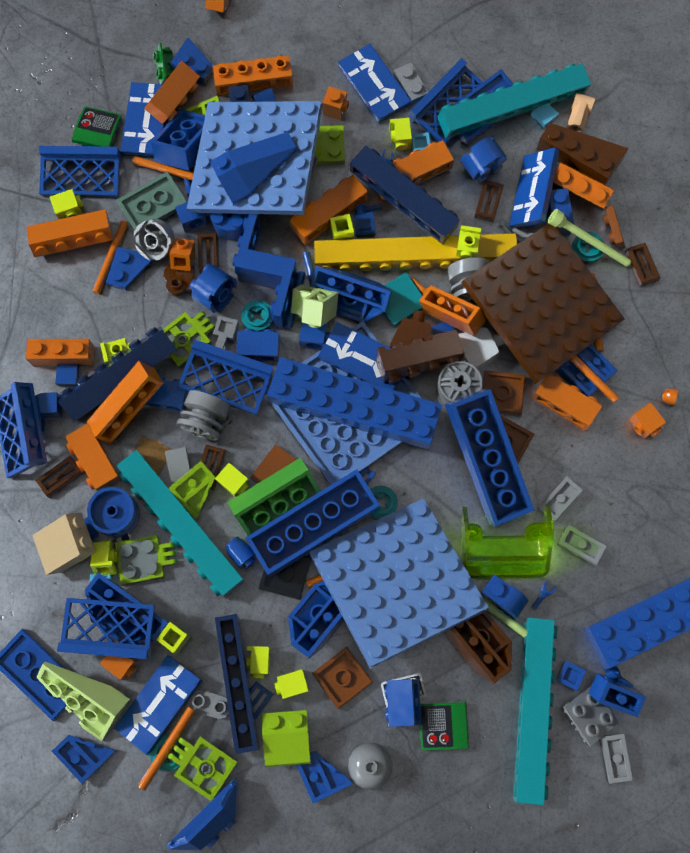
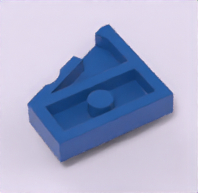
M189 38L185 40L170 62V68L175 69L183 61L200 76L197 81L203 84L206 83L213 72L211 62Z
M117 247L106 285L127 290L133 284V281L144 273L143 270L150 263L153 264L155 260L144 258L138 251Z
M68 735L52 750L53 754L81 784H84L115 753L113 749Z
M316 751L310 753L311 764L296 765L313 804L353 784L349 778Z

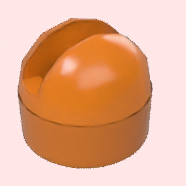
M673 388L664 390L662 400L668 405L675 406L678 390Z

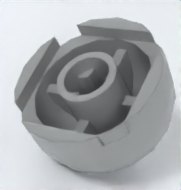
M159 219L143 221L134 231V237L136 236L135 247L139 254L148 260H160L170 253L175 241L173 229L166 222Z
M365 743L353 750L349 758L348 770L350 777L355 784L364 789L373 790L382 787L388 782L392 774L393 763L391 756L384 747L377 743Z

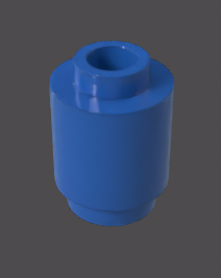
M237 536L225 546L228 550L227 554L240 569L243 567L247 569L255 563L256 560L254 558L256 555L244 539H240Z

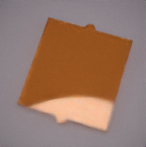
M141 435L134 451L137 450L159 476L167 461L165 451L172 449L160 444L158 440L154 441Z

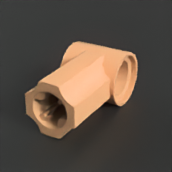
M576 93L571 108L572 113L567 125L568 129L583 133L595 98Z

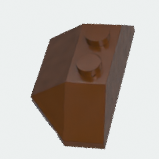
M487 611L445 631L448 639L473 670L492 684L498 682L512 670V641Z

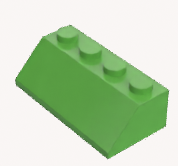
M299 458L227 503L241 527L249 536L321 490L307 466Z

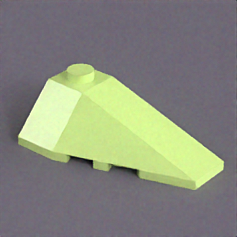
M46 661L42 664L37 675V679L54 697H60L66 703L65 709L69 713L73 711L81 720L79 724L83 729L101 742L130 700L122 692L110 685Z

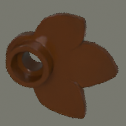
M170 265L165 268L163 277L167 282L166 289L172 296H181L185 291H192L190 284L196 278L194 277V265L191 271L171 269Z

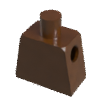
M414 311L412 319L403 318L389 348H392L393 344L399 342L408 345L417 338H424L425 341L429 340L431 325L424 323L426 314L421 311Z

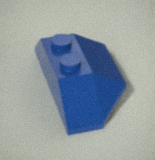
M318 265L315 266L311 281V287L339 292L336 314L359 322H366L385 312L392 290L379 282L344 270Z
M97 572L85 589V595L88 600L145 604L99 572ZM97 605L90 611L97 620L107 613L102 605ZM107 606V607H108L109 610H111L114 606ZM119 607L112 613L119 622L129 615L124 607ZM129 608V609H130V611L132 612V611H134L136 608ZM140 609L134 614L141 624L148 619L149 609ZM156 611L151 642L156 641L169 623ZM110 615L100 623L106 632L117 625ZM132 617L122 624L128 634L139 627ZM120 628L110 634L119 643L126 637ZM140 629L131 638L139 645L145 643L146 635ZM127 640L124 644L132 643L129 640Z
M324 582L315 583L288 616L291 645L310 659L325 646L344 622Z
M237 778L233 779L166 847L170 850H202L207 846L210 849L219 840L217 834L223 829L227 832L236 823L234 818L238 815L239 780Z

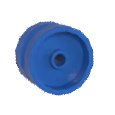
M116 487L102 488L96 492L89 500L87 507V516L91 525L107 537L112 538L124 537L131 533L137 526L140 517L139 506L134 498L121 488Z

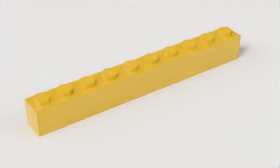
M516 233L480 235L477 257L485 258L490 262L517 245ZM450 236L443 245L433 237L314 241L315 266L329 267L347 272L351 270L366 272L372 269L388 271L392 268L409 270L416 267L421 269H430L432 267L447 269L451 264L462 260V258L456 256L459 236Z

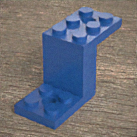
M249 214L248 217L244 218L243 229L245 230L243 236H239L238 254L234 255L232 265L235 266V274H237L239 282L276 289L275 295H277L276 302H272L270 314H272L275 329L283 330L298 274L296 259L255 251L261 232V225L258 214Z

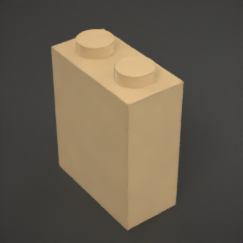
M82 513L65 514L32 535L46 575L62 573L96 553Z

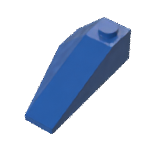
M285 132L227 151L211 160L210 163L234 205L252 195L256 191L255 187L263 179L266 181L270 177L269 173L276 166H281L297 150V147L290 134Z

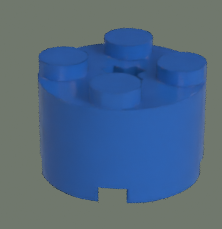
M491 136V138L486 137L472 146L470 154L467 156L465 153L461 157L460 162L473 180L479 184L487 178V174L490 172L495 174L503 168L502 164L507 160V156Z
M210 213V218L215 231L221 238L237 240L240 235L243 236L245 230L243 229L244 218L248 217L249 214Z
M207 264L199 277L195 278L190 284L193 300L213 313H216L215 310L222 311L230 303L234 296L231 293L233 287L237 288V280L211 264Z

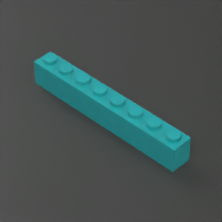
M583 63L579 65L570 64L563 70L558 71V69H555L545 76H534L527 82L518 81L511 87L506 88L503 86L496 89L493 93L488 94V92H485L472 100L466 98L460 101L459 104L445 105L441 108L437 118L445 138H449L534 110L546 104H552L576 96V93H585L592 84Z
M137 450L117 465L120 470L118 473L120 478L125 483L128 481L131 483L133 488L130 490L138 499L142 497L145 500L146 504L143 506L151 515L155 513L158 516L159 520L156 522L164 531L168 529L171 532L172 536L170 539L177 547L181 545L186 552L183 555L190 563L195 562L199 568L196 571L204 580L208 578L211 581L212 585L210 588L217 596L221 594L226 598L245 582Z
M525 619L524 628L527 632L523 639L513 798L517 803L544 805V800H548L549 788L545 786L546 776H549L550 773L547 753L551 751V739H548V730L552 729L553 723L552 716H549V709L553 707L554 694L550 692L551 684L555 682V671L552 670V661L556 660V648H553V639H557L558 627L554 626L555 620Z

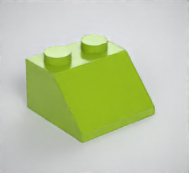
M307 710L262 713L265 767L311 764Z

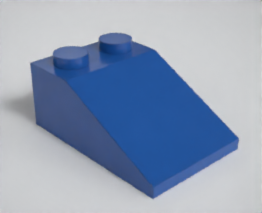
M181 109L151 141L155 162L189 171L197 160L205 115Z

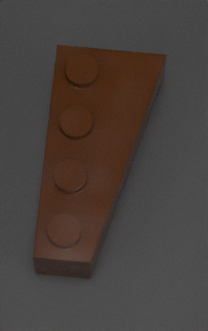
M457 330L431 335L428 338L429 340L426 341L424 338H417L408 345H404L402 342L395 343L392 348L387 350L385 346L377 347L376 363L383 383H396L402 377H416L422 371L428 369L429 371H435L441 368V365L461 361L465 352Z

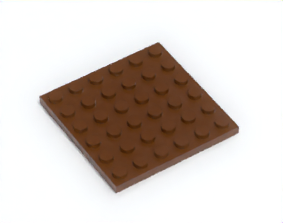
M547 224L461 282L535 384L625 320L560 230L550 224Z

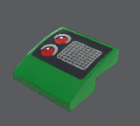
M85 106L75 126L72 143L85 146L112 147L116 140L115 132L122 122V114Z
M466 702L421 704V750L469 748Z

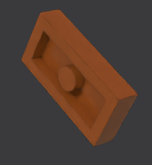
M613 205L605 207L607 214L603 215L606 227H611L612 232L608 233L612 245L616 244L618 250L626 248Z

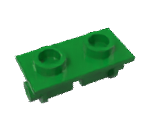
M159 43L157 50H154L153 60L157 65L156 78L159 79V84H163L174 71V69L168 66L173 59V51L169 47L162 49L161 43Z

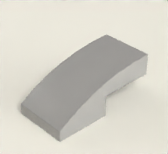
M186 447L165 451L171 484L175 483L190 470Z

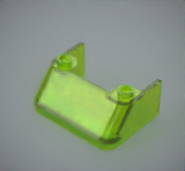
M545 506L543 522L529 524L525 529V535L483 536L481 526L469 523L467 507H462V564L471 579L491 578L494 574L499 578H540L546 576L550 570L555 531L550 506Z

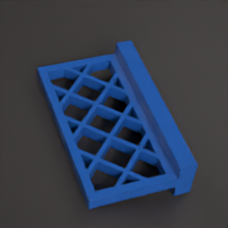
M462 58L411 109L408 115L412 123H418L437 142L443 140L445 144L452 137L443 139L437 133V128H441V126L437 124L436 115H439L440 111H436V103L446 102V105H448L449 102H458L462 99V89L474 90L483 83L466 67L467 62ZM464 74L471 79V85H461V77ZM450 89H458L459 98L449 97L448 91ZM424 115H433L434 124H427L422 120V117Z
M39 146V154L41 155L39 194L41 196H53L65 192L66 190L62 186L69 179H72L77 184L73 188L76 196L119 197V174L122 154L118 147ZM46 161H54L58 166L49 173L46 170ZM68 162H75L77 167L71 173H68L63 168ZM88 162H94L97 167L88 174L83 169V166ZM107 162H115L114 170L109 174L102 168ZM62 169L67 176L58 183L53 176ZM81 169L87 176L78 183L73 176ZM101 170L106 177L98 184L92 176ZM52 178L57 186L52 190H45V183ZM91 179L96 186L91 191H85L82 186ZM110 179L114 183V191H105L102 186Z
M194 339L191 353L177 388L187 392L196 390L207 393L203 386L214 381L219 391L210 395L220 398L228 403L230 407L257 416L268 383L272 377L274 366ZM194 356L202 358L206 365L195 370L192 364ZM216 364L222 365L225 372L214 376L210 367ZM208 368L212 378L201 382L197 373ZM240 371L245 379L234 383L230 374ZM195 375L199 383L193 387L184 385L186 378ZM227 375L232 385L221 389L217 380ZM254 378L265 380L263 386L254 390L250 382ZM247 382L251 392L241 396L237 386ZM234 388L238 398L231 401L227 400L223 392ZM254 395L257 401L255 408L246 406L243 399Z
M14 382L10 385V390L0 395V444L6 478H14L36 465L47 463L33 383ZM3 401L5 402L4 409H2L1 404ZM12 408L13 411H12V414H11V417H10V416H8V415H9L10 409ZM8 421L9 424H8V427H7V430H6L5 425H6V422ZM14 427H15V428H16V432H15V435L12 436V433H13V430H14ZM11 441V442H12V445H11V448H10V450H9V442ZM17 448H20V451H19V454H18V457H17L15 454H16ZM13 460L16 462L14 469L12 467Z
M66 598L61 642H58L57 652L151 660L152 651L150 647L155 605ZM72 603L81 604L85 610L77 618L71 613ZM97 605H102L107 613L97 620L90 611ZM107 606H114V607H113L111 610H109ZM119 607H124L129 615L119 622L112 613ZM129 608H136V609L131 612ZM140 609H149L148 619L141 624L134 614ZM88 614L95 623L87 630H84L78 621ZM110 615L117 625L106 632L100 623ZM132 617L139 627L128 634L122 624ZM76 624L82 634L76 639H67L68 629ZM98 626L104 636L98 641H93L87 633ZM120 628L126 637L120 643H115L109 635ZM140 629L146 635L145 645H137L131 638ZM106 638L109 640V642H102ZM127 640H129L132 644H124V643H125Z

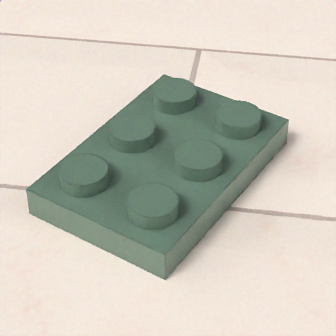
M168 171L116 200L134 231L143 221L151 219L163 220L177 212L176 206L187 203Z

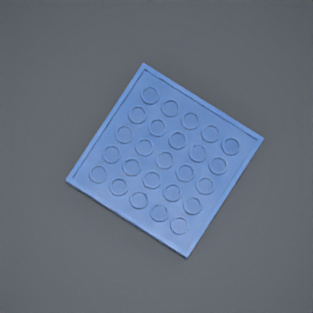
M208 102L187 210L190 213L304 215L323 108L322 102ZM288 132L297 150L281 166H276L269 173L270 177L266 181L263 179L255 187L256 191L252 195L233 205L210 161L227 151Z
M363 321L352 328L378 342ZM320 351L302 362L303 364L357 379L318 359ZM402 377L395 391L421 398L407 378ZM270 385L267 386V389H266L265 394H264V395L266 396V398H267V394H268ZM271 403L330 485L356 469L361 473V471L403 443Z
M424 498L310 551V556L370 669L487 611L489 608Z

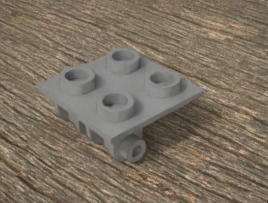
M590 686L562 707L564 709L563 713H566L568 718L572 720L571 725L575 724V730L583 738L582 741L592 746L619 722L608 706L597 702L589 694Z

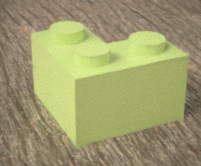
M299 285L293 289L291 313L298 314V317L302 318V323L309 324L313 328H320L336 316L339 292Z

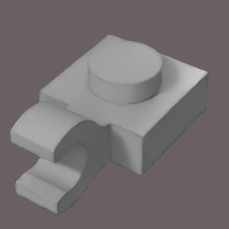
M218 316L213 336L218 338L216 347L226 350L227 340L234 341L239 324L238 320Z

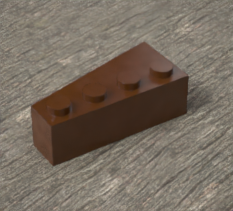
M550 123L541 135L536 148L538 151H543L556 147L560 150L558 163L563 162L605 185L623 161L629 149Z

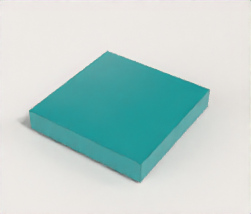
M406 272L384 285L392 290L387 310L384 313L394 327L400 324L403 318L413 316L414 311L423 310L419 302L422 294Z

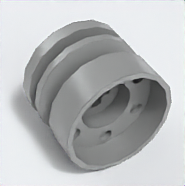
M473 257L451 264L448 267L449 282L453 285L451 287V294L473 305H477L461 282L490 263V261L485 258Z
M455 361L445 366L438 377L436 385V397L438 402L442 404V407L446 409V403L480 391L482 389L480 372L474 365L465 361ZM458 381L462 382L461 387L457 386Z
M190 390L184 405L191 411H181L180 416L182 418L177 420L176 425L195 437L218 440L219 433L217 431L222 430V425L215 420H225L230 405L213 395Z

